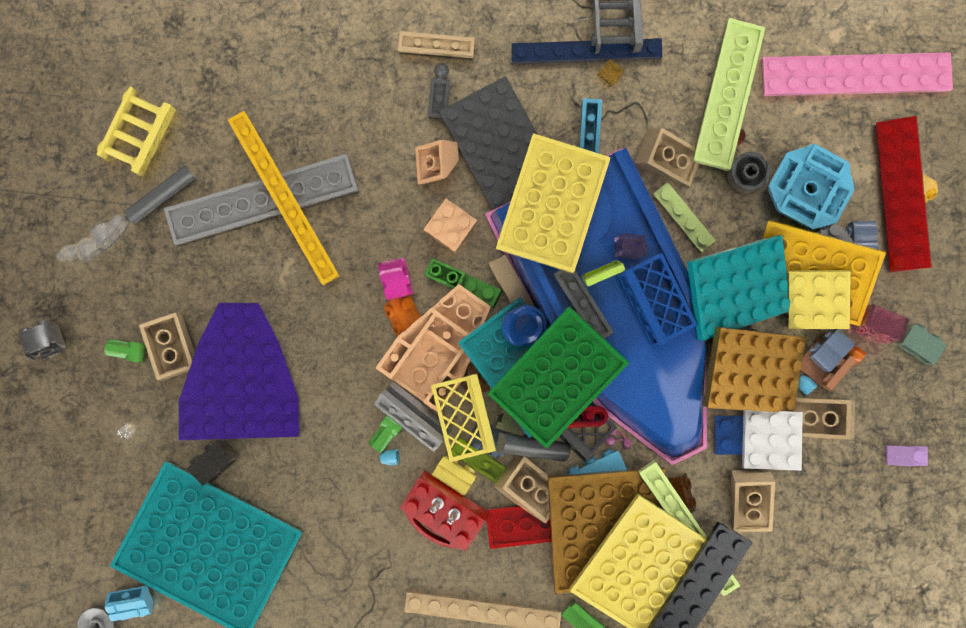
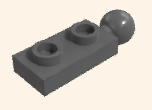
M438 63L434 68L437 79L431 78L428 117L442 119L439 111L448 107L450 80H444L449 73L448 66L445 63Z

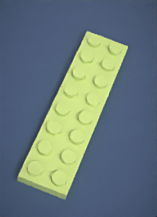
M732 18L727 20L692 162L726 171L731 169L766 27Z

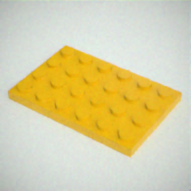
M768 220L762 239L774 235H782L788 288L789 271L850 270V324L860 326L886 252Z

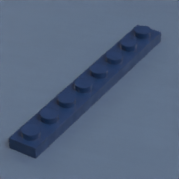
M662 38L643 39L641 52H633V45L629 43L601 44L599 53H595V46H592L591 41L512 43L511 45L512 64L662 59L663 57Z

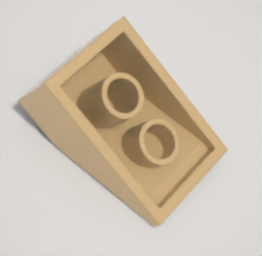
M648 128L635 160V164L687 187H690L699 163L692 162L696 147L663 128Z
M796 398L794 412H803L802 437L854 439L855 401Z
M515 455L494 487L508 499L546 523L550 518L548 475L525 456Z
M770 469L731 470V504L734 531H773L775 479Z

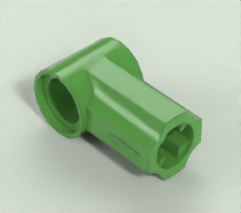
M108 339L104 350L105 355L143 363L146 346L138 342Z
M388 415L368 442L371 447L380 453L383 452L392 438L396 437L403 428Z

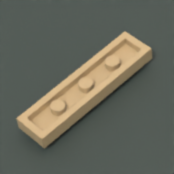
M400 31L398 52L473 58L475 38Z

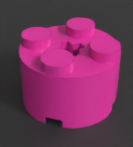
M405 257L378 263L379 274L387 300L413 294Z

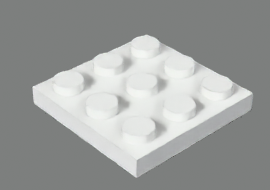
M743 410L742 468L801 471L803 412Z

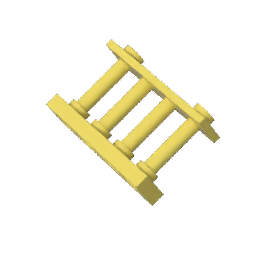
M129 86L122 96V103L103 141L97 147L96 155L105 160L108 155H111L130 164L132 172L144 177L176 109L165 102L162 106L158 107L137 97L139 92ZM133 104L155 113L157 117L154 123L150 124L130 115L129 112ZM127 121L147 130L149 134L146 140L142 141L122 132L121 129L124 122ZM119 138L139 147L140 152L138 156L133 158L113 149L112 147L116 139Z

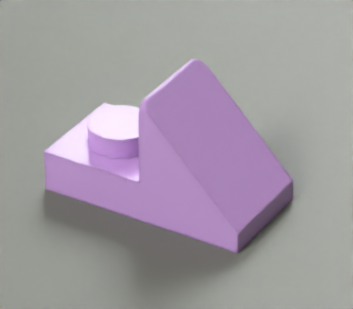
M886 445V465L928 466V447Z

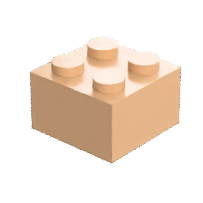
M445 199L424 228V232L456 254L477 225V220L448 199Z

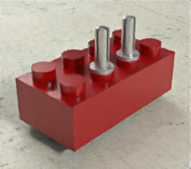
M426 470L418 478L400 507L413 527L424 537L441 546L462 549L463 551L467 550L489 515L488 511L447 486ZM421 523H423L428 529H430L431 531H433L434 533H436V534H438V535H440V536H442V537H439V536L433 534L432 532H430L429 530H427Z

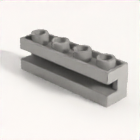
M394 381L388 385L386 390L375 401L374 405L431 451L435 452L444 441L439 417ZM450 426L446 429L448 435L453 430Z

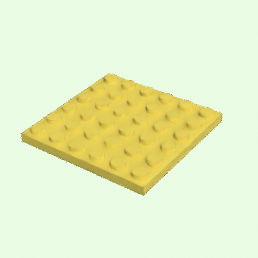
M637 493L569 587V590L627 628H648L706 538Z

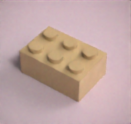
M175 312L139 325L157 380L164 381L189 372L195 351L181 313Z

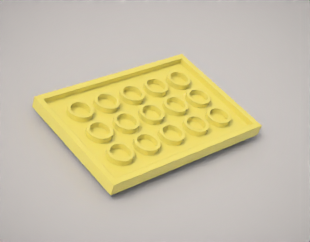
M533 133L496 249L574 274L611 157Z

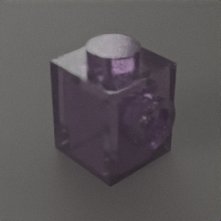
M623 233L615 237V258L639 259L646 256L648 248L646 235Z

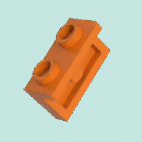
M411 295L395 298L384 304L385 314L390 319L393 332L397 337L421 317Z

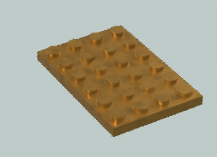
M715 327L702 406L718 409L794 412L806 337Z

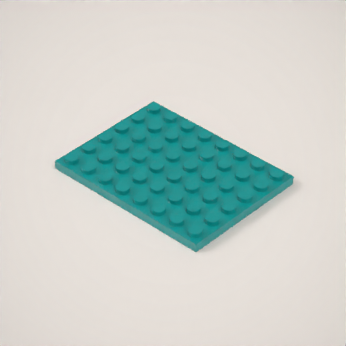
M165 461L114 556L110 567L226 628H254L303 531L169 461Z

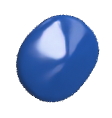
M524 305L508 312L502 320L501 328L504 338L511 345L524 347L534 344L547 330V320L539 308Z

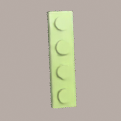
M668 182L652 194L699 253L716 241Z

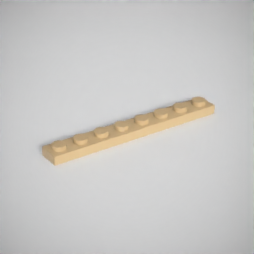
M407 591L404 612L520 628H560L561 611Z

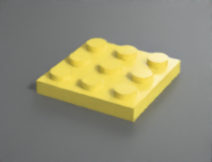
M789 271V329H850L851 271Z

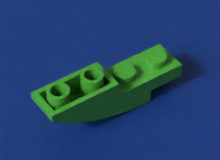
M433 258L424 276L452 290L460 284L493 308H495L502 293L501 289Z

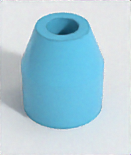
M802 375L799 379L798 387L806 396L818 386L811 378Z
M398 449L380 453L381 463L399 465L400 456Z

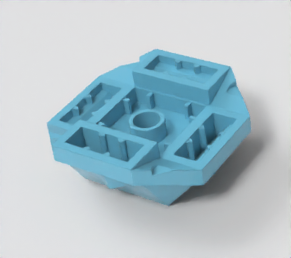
M817 144L786 153L767 186L776 211L809 230L836 224L855 190L849 162ZM806 185L812 187L813 193H809L806 190Z

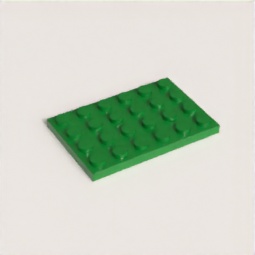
M569 306L489 391L488 395L547 449L622 372L630 361Z

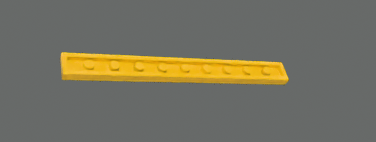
M242 111L228 119L229 124L321 284L325 285L339 277V273L246 112Z

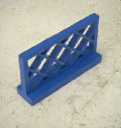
M659 253L617 274L652 347L661 346L672 338L697 326L663 253ZM657 259L662 266L660 272L651 269L653 261ZM641 269L646 271L643 281L637 279L634 273L635 270ZM650 273L659 276L656 286L647 283ZM663 278L669 280L671 284L669 291L660 288ZM646 286L655 289L652 299L645 296ZM659 291L668 294L665 304L656 301ZM672 296L678 298L680 302L678 309L669 306ZM655 305L664 308L661 318L655 316L653 312ZM668 310L677 313L674 322L665 319ZM680 315L686 316L690 324L685 327L679 325ZM664 323L673 326L671 334L665 336L662 330Z

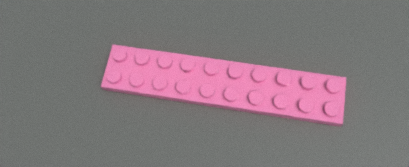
M951 52L763 57L761 59L763 96L947 92L953 90Z

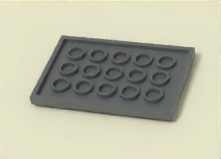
M504 76L439 111L492 210L511 202L533 133L537 134L510 82Z

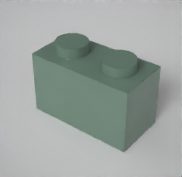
M919 323L907 325L895 344L926 365H935L948 345L942 342L943 339L941 337L928 333L926 327Z

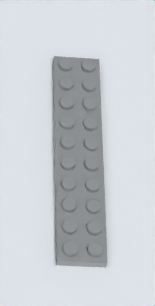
M347 154L281 173L301 208L358 191ZM262 179L164 208L173 243L176 246L281 214Z

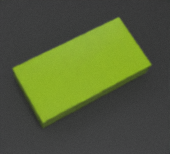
M615 260L583 274L581 278L583 283L590 286L625 271V267L619 260Z

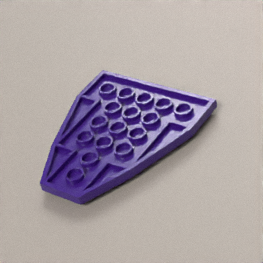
M218 303L198 342L179 398V441L299 437L298 396L279 342L259 303Z

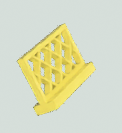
M477 374L431 385L450 462L496 451ZM467 381L468 390L465 395L454 390L459 382ZM455 384L453 388H450L447 385ZM445 386L451 390L446 400L438 397L436 388ZM452 392L463 397L458 407L447 402ZM468 392L470 393L471 400L466 397ZM464 399L473 405L469 415L459 409ZM439 400H441L442 402H444L441 407H440ZM445 404L456 409L450 419L442 415V409ZM457 411L467 416L462 427L452 421ZM473 411L475 413L476 419L471 416ZM469 418L476 421L478 425L474 434L464 428ZM444 419L447 420V421H449V422L447 423L446 427H445ZM450 423L460 428L455 439L449 436L446 431ZM462 430L472 435L467 446L457 441ZM478 430H479L480 437L476 436V433L478 432ZM474 437L482 442V450L474 451L469 448ZM448 438H450L451 440H453V442H452L451 445H450V443H449V439H448ZM455 442L465 447L461 455L453 457L451 448Z

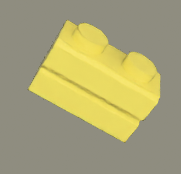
M444 454L433 471L432 476L465 496L477 477L474 474L476 470L467 464L463 467L458 463L459 460L450 462L449 456Z

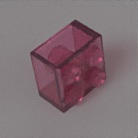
M872 304L867 305L861 325H852V329L857 330L856 333L861 336L868 337L869 335L874 337V341L878 343H893L902 341L910 319Z

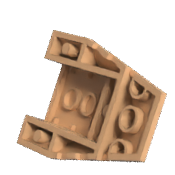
M460 284L457 285L396 338L376 366V369L438 412L431 385L464 377L470 359L458 345V342L485 323L491 306ZM451 384V385H447V386H449L450 388H453V386H454L455 384ZM445 386L436 388L438 397L446 400L451 390ZM439 400L440 407H441V406L443 405V403H444V402H442L441 400Z

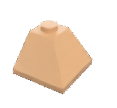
M438 140L415 147L418 185L447 178L459 162L457 142Z

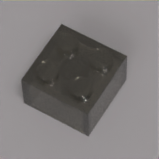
M226 440L211 441L205 446L204 453L196 455L189 462L191 465L187 470L202 486L213 483L241 456Z

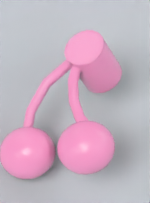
M616 429L605 440L608 446H612L616 441H624L622 447L625 450H629L632 444L630 439H627L623 433ZM617 432L620 433L625 438V440H615L612 436H614Z

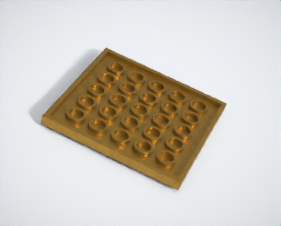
M660 467V469L662 470V472H663L664 475L666 476V470H665V468H664V467ZM640 469L548 476L555 594L572 593L569 587L637 493L664 510L638 472Z

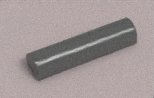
M183 166L124 211L125 215L132 223L137 224L196 179V176L189 167Z
M499 432L496 452L565 462L569 458L570 447L566 442L554 441L546 449L533 437L528 438L527 436Z

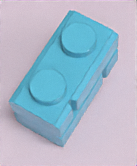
M141 586L107 593L105 609L109 613L110 620L123 621L128 618L144 617L151 614L153 598L149 594L148 587Z

